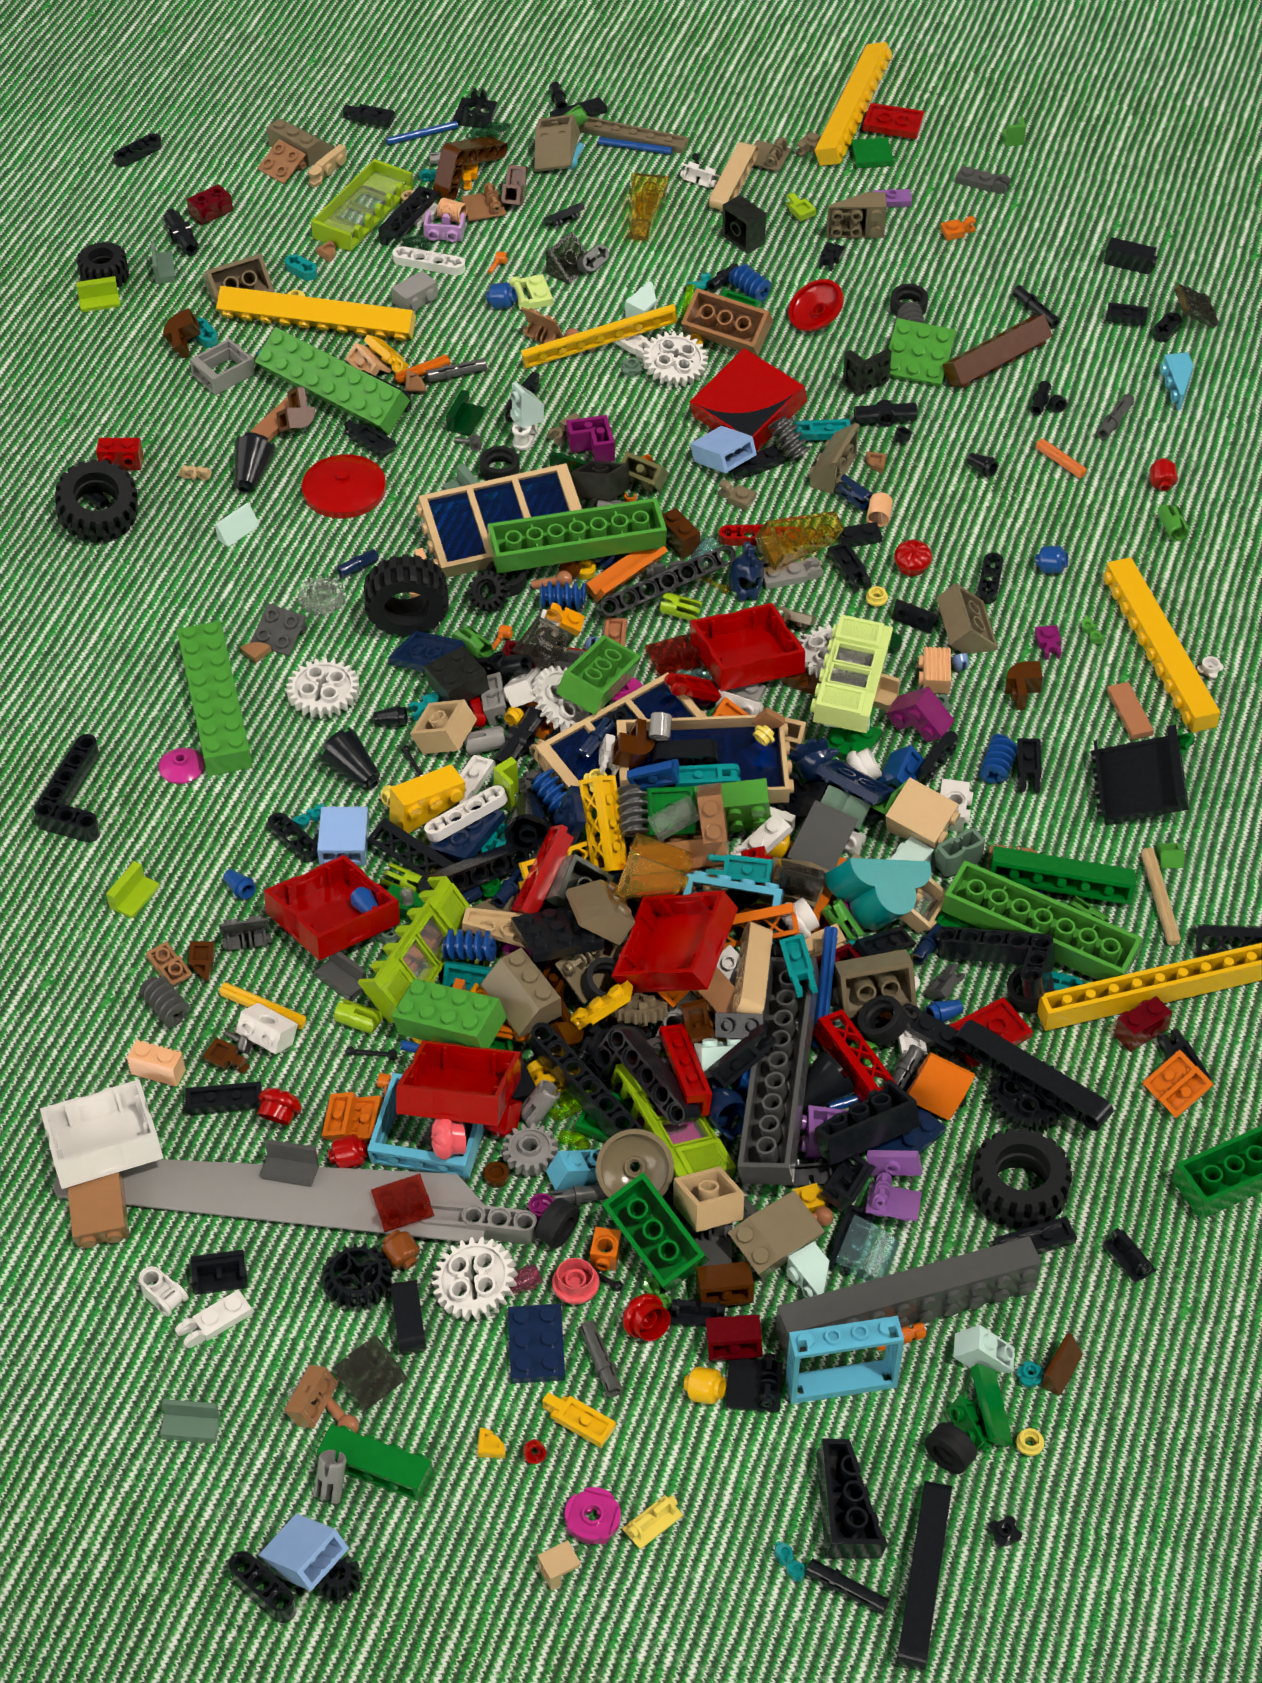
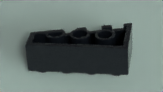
M889 1079L884 1083V1088L880 1091L874 1089L867 1094L868 1098L863 1102L859 1103L856 1101L849 1105V1111L837 1113L815 1128L819 1154L833 1165L841 1163L856 1154L863 1153L874 1146L886 1143L899 1135L909 1133L911 1130L920 1127L917 1101Z
M822 1438L816 1457L825 1558L881 1559L888 1544L885 1536L881 1533L877 1513L873 1511L869 1500L870 1494L867 1486H864L860 1475L861 1469L850 1439Z

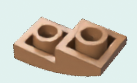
M167 941L146 952V957L161 977L168 978L169 983L173 986L192 977L191 971L180 956L177 957Z

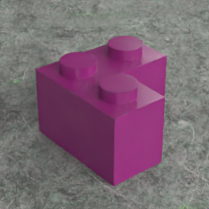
M607 415L566 420V434L570 453L591 450L594 461H615V441Z
M929 687L897 696L885 713L898 730L914 726L926 742L942 738L954 722L953 717Z

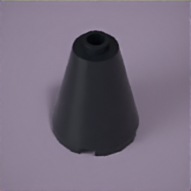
M248 432L242 437L240 435L236 437L234 443L235 486L242 493L253 492L275 455V444L272 443L271 445L267 442L268 438L263 435Z
M348 727L346 732L342 729L339 730L322 746L325 751L323 754L319 752L318 759L322 764L364 790L368 788L373 789L380 781V773L352 728Z
M525 792L517 797L505 827L504 835L508 843L518 845L526 849L529 854H532V851L537 850L538 846H542V842L550 830V825L537 795Z
M827 1052L819 1054L808 1068L802 1115H805L808 1105L824 1107L855 1091L849 1076L845 1078L841 1072L843 1070L841 1065Z

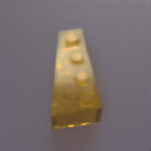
M832 511L766 521L756 535V538L773 571L833 544L844 530V526L837 513Z

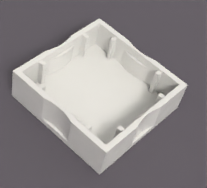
M139 1079L104 1089L89 1096L74 1098L40 1108L62 1189L163 1159L158 1136Z

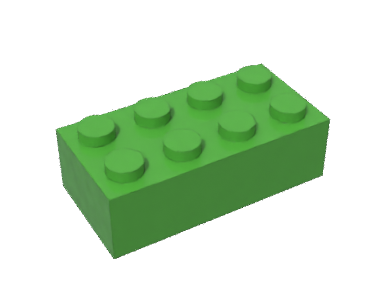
M603 634L564 672L556 693L567 701L582 707L585 711L596 715L634 677L642 656Z
M414 978L391 1017L400 1035L467 1047L489 1048L505 1022L507 1015L499 998Z

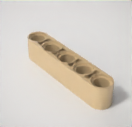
M743 142L737 144L711 193L709 200L710 208L723 211V204L737 197L757 159L758 146Z
M751 921L746 924L741 938L732 1013L762 1014L765 1005L773 930Z

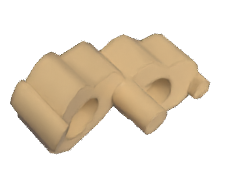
M184 465L180 468L178 476L185 479L192 478L193 480L197 476L205 481L210 479L212 471L207 467Z

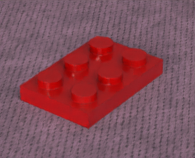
M870 103L862 131L917 139L925 111Z
M1004 997L949 1025L959 1031L968 1020H973L1014 1045H1018L1031 1038L1033 1034L1031 1028ZM957 1049L958 1054L971 1069L981 1064Z

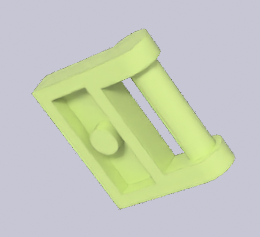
M543 274L521 279L519 277H512L509 280V284L516 289L520 310H522V307L535 309L553 305V297ZM522 288L527 289L530 299L525 297Z

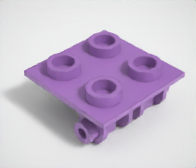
M887 1172L880 1173L877 1176L876 1184H870L866 1213L879 1217L899 1218L902 1221H918L922 1192L891 1187V1175Z

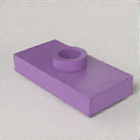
M910 189L872 190V192H885L887 207L912 206Z
M868 1150L867 1152L868 1164L875 1166L871 1175H879L882 1172H887L890 1175H922L923 1168L918 1151Z

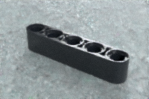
M507 843L424 875L419 880L418 889L420 893L425 890H431L432 887L427 881L429 877L447 876L451 883L455 877L453 883L461 893L518 870L520 868L519 863L529 860L530 855L526 849L513 843Z

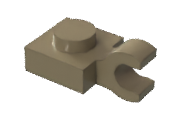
M810 132L800 139L797 143L800 150L796 154L804 157L809 151L815 153L814 150L821 136Z
M575 412L560 420L558 427L548 431V438L554 437L555 444H561L563 440H567L566 420L580 419L581 416Z
M724 479L719 483L721 489L718 495L728 498V504L747 511L756 499L757 492L741 485H737L734 488L729 481Z
M784 606L778 607V610L785 612V617L783 618L785 623L792 620L795 621V626L807 628L808 625H815L817 616L793 611Z

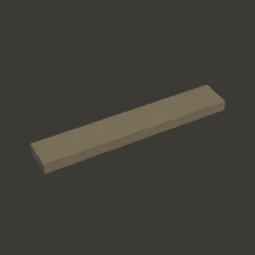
M587 116L589 120L578 127L582 133L672 147L673 152L682 154L689 144V137Z

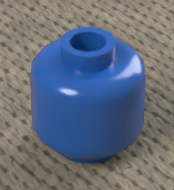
M508 282L492 284L489 291L486 292L487 302L494 309L510 308L517 299L516 289Z
M1059 545L1043 546L1040 553L1036 554V567H1040L1043 574H1060L1064 571V568L1068 567V552L1064 551Z

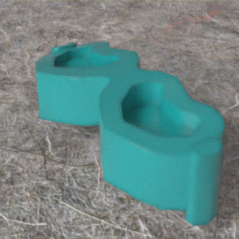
M428 169L421 170L419 172L420 180L423 182L435 180L437 169H431V171Z
M324 803L317 804L313 809H307L306 814L295 816L293 822L300 828H307L310 820L320 821L321 807H325Z
M777 1541L774 1556L779 1559L780 1565L786 1567V1573L792 1577L793 1581L802 1582L806 1572L805 1565L801 1562L793 1561L792 1547Z

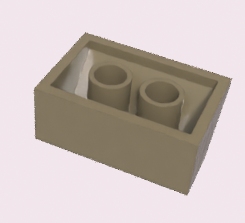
M280 118L267 127L269 146L273 147L278 139L284 141L306 154L303 159L308 167L314 165L335 148V146Z
M261 253L206 270L202 274L208 292L216 305L220 286L274 292Z
M854 423L835 432L831 440H827L824 452L819 453L816 465L812 466L809 471L808 477L811 478V488L834 494L838 483L841 482L842 475L847 473L857 455L859 424Z
M957 583L936 598L939 605L938 611L942 615L943 627L947 632V641L951 648L967 654L998 649L983 600Z
M600 879L569 888L565 892L578 925L619 946L635 924L632 911L621 892L622 889L614 882L610 881L607 883Z
M522 948L500 958L480 984L487 996L500 999L507 1015L506 1021L519 1038L530 1033L535 1024L539 1022L549 1023L562 1016L561 997Z
M906 949L834 962L836 986L841 1007L849 1018L858 1017L863 1005L870 999L882 995L894 997L902 1007L905 1003L917 1006L913 961Z

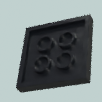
M570 904L566 907L545 909L541 912L524 913L520 916L511 917V926L534 963L605 949L604 939L601 936L578 925Z

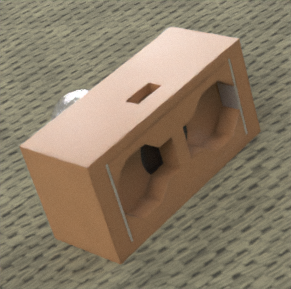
M309 1365L298 1386H291L288 1389L287 1397L289 1402L284 1411L297 1426L314 1429L335 1391L338 1381L326 1367Z

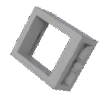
M227 339L189 359L192 375L214 395L255 374V361L253 357L243 351L240 345L235 344L231 339ZM230 358L237 364L218 375L211 369Z

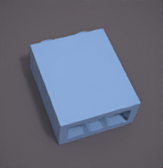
M722 425L690 443L694 462L723 473H727L757 455L752 436Z
M321 807L317 848L319 865L342 855L348 857L356 865L367 864V838L369 837L370 825L368 807Z
M296 1513L258 1556L273 1575L312 1591L349 1547L336 1529Z

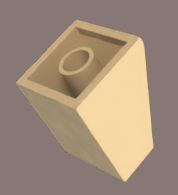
M909 777L885 816L886 829L888 832L907 840L912 836L929 847L936 849L940 843L947 839L949 834L947 830L950 825L954 826L961 815L959 813V804Z

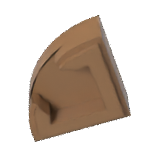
M330 240L316 248L317 255L330 263L336 256L334 242Z
M406 370L405 391L426 393V386L421 377L412 371Z
M866 451L865 460L867 465L876 472L884 473L887 454Z
M252 642L240 647V653L255 664L272 652L270 645L261 642Z
M766 707L753 719L752 725H760L762 727L766 725L770 729H774L785 724V717Z

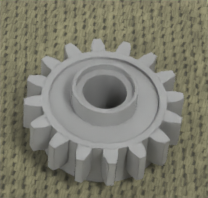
M532 1123L530 1128H526L525 1124H521V1130L519 1131L513 1128L512 1136L506 1135V1143H502L503 1160L507 1162L508 1169L513 1168L517 1175L523 1174L526 1177L532 1175L539 1176L540 1173L546 1172V1169L558 1152L557 1139L553 1138V1132L545 1133V1126L543 1125L536 1129L535 1123Z

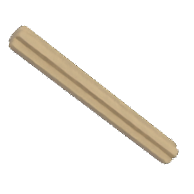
M1151 847L1148 849L1144 848L1141 857L1167 944L1169 946L1180 944L1181 937L1155 851Z

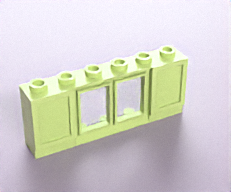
M841 614L838 625L834 624L831 637L834 639L829 640L827 652H830V654H825L823 666L826 669L821 668L819 681L822 683H817L815 697L817 699L813 698L810 712H814L813 722L867 733L869 718L872 714L885 657H887L888 647L890 646L893 627L885 626L884 623Z

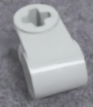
M516 421L514 422L512 433L514 434L513 447L516 450L523 451L530 448L534 435L537 432L538 423L521 428Z
M150 1266L141 1271L139 1281L143 1296L154 1304L166 1317L172 1315V1310L182 1301L186 1302L189 1299L186 1291L159 1268ZM152 1281H156V1282H157V1283L154 1284V1285H147L148 1283H150V1282H152Z

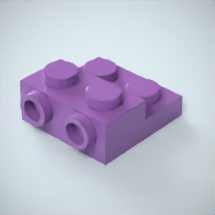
M808 1105L805 1115H802L800 1130H804V1136H801L799 1150L804 1152V1159L815 1160L823 1158L819 1154L815 1128L837 1113H846L849 1110Z

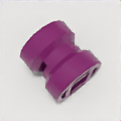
M545 1193L536 1194L529 1201V1211L535 1214L537 1226L545 1210L554 1201L550 1195Z

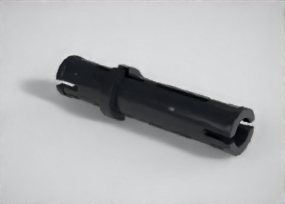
M1021 285L1014 288L1012 295L1023 303V307L1030 309L1035 315L1045 314L1051 329L1056 328L1060 324L1059 321L1061 319L1039 302L1036 295L1030 294Z
M814 1558L810 1561L805 1572L806 1576L826 1585L828 1590H836L880 1615H883L890 1601V1598L843 1575L842 1571L838 1568L836 1570L829 1568Z

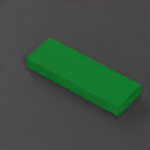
M976 1364L971 1367V1373L988 1441L1008 1447L1013 1444L996 1372L994 1369Z

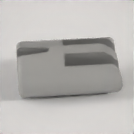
M495 726L470 732L463 744L467 753L473 755L500 749L505 743V735L502 726Z
M540 1081L522 1104L520 1113L529 1128L532 1123H535L536 1127L560 1098V1091L553 1095L557 1090V1086L550 1081Z
M326 1450L320 1454L318 1459L313 1496L318 1497L320 1495V1498L328 1501L332 1496L331 1503L338 1504L342 1496L347 1460L346 1456L340 1452L336 1462V1450Z

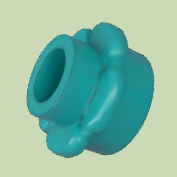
M1026 1361L1017 1369L1019 1381L1025 1387H1035L1043 1380V1368L1038 1364L1036 1365L1033 1361Z

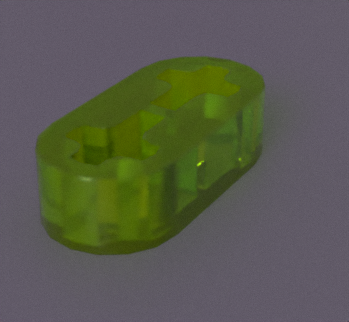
M567 1090L560 1092V1098L548 1111V1114L553 1120L561 1121L582 1111L583 1108ZM558 1105L560 1108L563 1107V1110L555 1108V1106Z

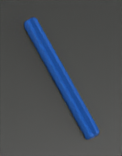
M827 926L824 929L814 1027L818 1019L829 1015L838 934V929ZM813 1035V1047L823 1049Z

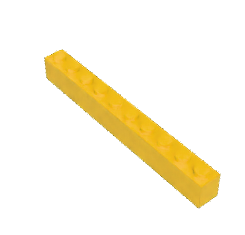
M887 42L866 45L814 150L820 166L841 164L843 157L846 155L854 134L892 59V51L889 49Z
M220 286L216 306L221 316L229 319L241 317L245 321L258 319L268 324L273 321L279 322V324L284 326L297 324L301 328H310L312 326L323 331H329V329H336L340 333L351 331L361 336H367V334H375L379 338L391 336L400 341L413 338L416 321L415 313L413 310L227 286Z
M1129 557L1107 562L1106 571L1103 573L1104 582L1106 585H1109L1113 598L1120 605L1122 614L1126 615L1131 630H1134L1137 635L1139 644L1143 645L1148 660L1152 661L1157 676L1161 677L1166 692L1170 693L1175 708L1179 709L1184 724L1188 725L1192 733L1217 727L1220 710L1133 559Z
M1262 943L1048 992L1039 998L1037 1014L1045 1031L1131 1011L1142 1001L1150 1000L1155 996L1163 1003L1261 981Z

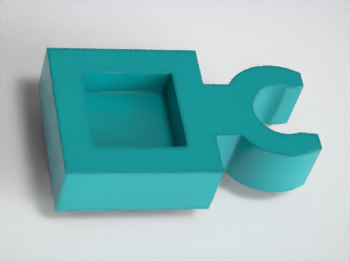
M435 691L422 696L423 702H412L408 705L412 712L417 710L410 714L414 721L419 720L429 703L443 702Z

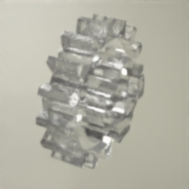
M321 575L316 580L311 577L309 583L304 581V587H299L298 598L301 608H306L307 613L314 611L315 616L319 612H322L323 616H326L328 611L333 614L335 608L340 610L341 604H345L346 593L343 583H338L337 578L330 580L329 575L325 579Z

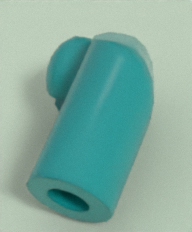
M702 273L701 280L686 282V291H695L696 288L705 290L707 288V281L711 280V274Z

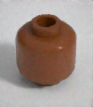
M396 1230L383 1239L382 1243L384 1245L381 1251H383L385 1258L389 1259L393 1269L404 1268L408 1270L418 1262L416 1257L420 1253V1248L409 1232Z

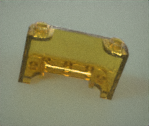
M636 833L614 896L621 899L678 894L680 889L685 890L689 876L685 874H689L693 860L689 859L691 852Z

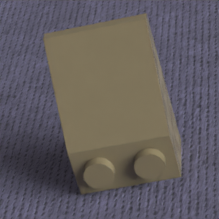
M795 1191L790 1192L749 1216L728 1232L762 1280L785 1264L790 1255L826 1233Z

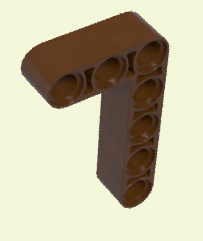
M491 136L446 143L440 154L433 190L439 192V198L455 200L464 165L502 159L507 153L508 144Z

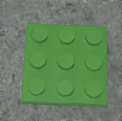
M897 318L889 349L892 351L889 377L942 387L945 376L942 364L949 361L956 330Z

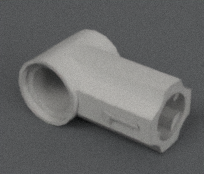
M663 712L651 714L650 739L655 740V742L670 740L672 721L670 714Z

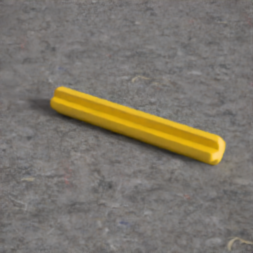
M224 982L219 988L221 996L246 1007L260 1003L297 1023L298 1029H303L307 1023L305 1015L227 982Z

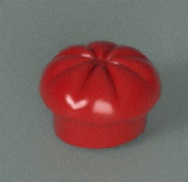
M912 539L904 541L897 546L894 552V559L901 573L907 576H919L930 566L933 555L926 543Z
M266 1088L258 1095L261 1105L257 1115L266 1120L283 1125H291L294 1115L297 1116L301 1113L302 1106L299 1099L288 1091H282L279 1088Z
M644 1293L633 1298L629 1302L628 1307L625 1308L623 1328L630 1337L654 1341L662 1337L667 1331L671 1320L670 1314L664 1308L663 1302L658 1296Z

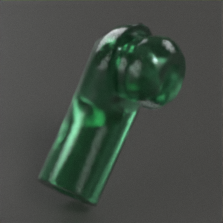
M412 236L402 238L403 247L420 245L421 250H428L430 248V241L427 237Z

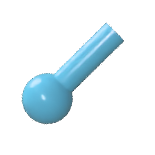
M583 143L577 144L572 165L567 169H573L577 166V158L584 148Z

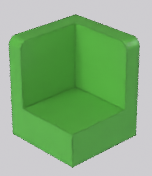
M1018 116L1017 125H1008L1007 129H1002L1005 146L1024 145L1026 125L1023 116Z

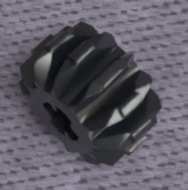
M348 1554L342 1560L339 1559L316 1585L318 1586V1595H325L328 1603L336 1598L337 1603L341 1605L342 1598L345 1596L352 1601V1592H360L361 1586L359 1582L363 1580L362 1572L358 1571L360 1569L359 1563L357 1561L351 1562V1557Z

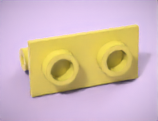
M664 1495L624 1526L622 1530L641 1550L683 1517V1514L676 1507L678 1502L675 1497Z

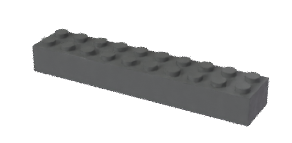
M770 957L765 1005L762 1014H764V1020L769 1022V1028L764 1037L772 1034L777 1041L763 1055L764 1057L751 1067L737 1165L742 1184H794L817 993L812 994L808 984L809 980L805 979L799 981L802 986L803 997L797 998L794 985L790 981L784 957ZM810 957L818 990L820 974L816 957Z
M1030 1236L777 1306L775 1333L784 1357L787 1360L789 1332L898 1316L901 1328L919 1322L923 1324L928 1323L937 1317L953 1316L962 1310L969 1308L978 1309L987 1303L994 1301L1003 1302L1015 1295L1030 1294L1036 1290L1042 1262ZM800 1347V1352L807 1351L806 1347Z

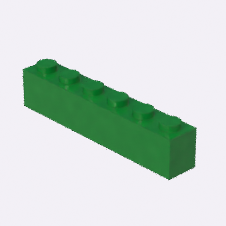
M993 846L989 864V871L1028 888L1131 905L1136 886L1134 869Z

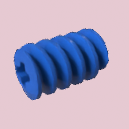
M748 264L734 268L729 274V282L747 296L760 300L761 303L768 297L771 282L766 280L764 276H760V273L755 272Z
M548 581L546 587H544L542 582L540 596L542 608H545L548 602L550 607L552 603H557L562 609L565 603L569 609H572L573 604H575L577 610L581 609L582 604L585 607V583L582 584L581 589H578L577 582H574L572 588L569 587L568 582H565L563 588H561L559 581H557L555 587H552L551 581Z
M1003 734L992 736L984 762L979 771V776L983 781L987 783L1007 781L1013 760L1016 757L1015 754L1018 751L1016 743Z
M554 769L542 772L531 782L533 784L531 789L534 792H538L537 798L543 799L542 805L548 807L547 812L549 814H554L559 809L562 797L567 793V791L561 792L565 786L563 783L556 785L559 776L550 777Z
M449 929L443 942V958L448 959L450 957L452 960L458 958L467 960L469 958L471 961L478 958L480 961L487 959L492 962L497 953L496 940L492 938L490 930L485 932L484 937H482L481 930H477L475 937H473L472 930L470 929L467 930L466 936H464L462 929L457 931L456 936L454 930Z

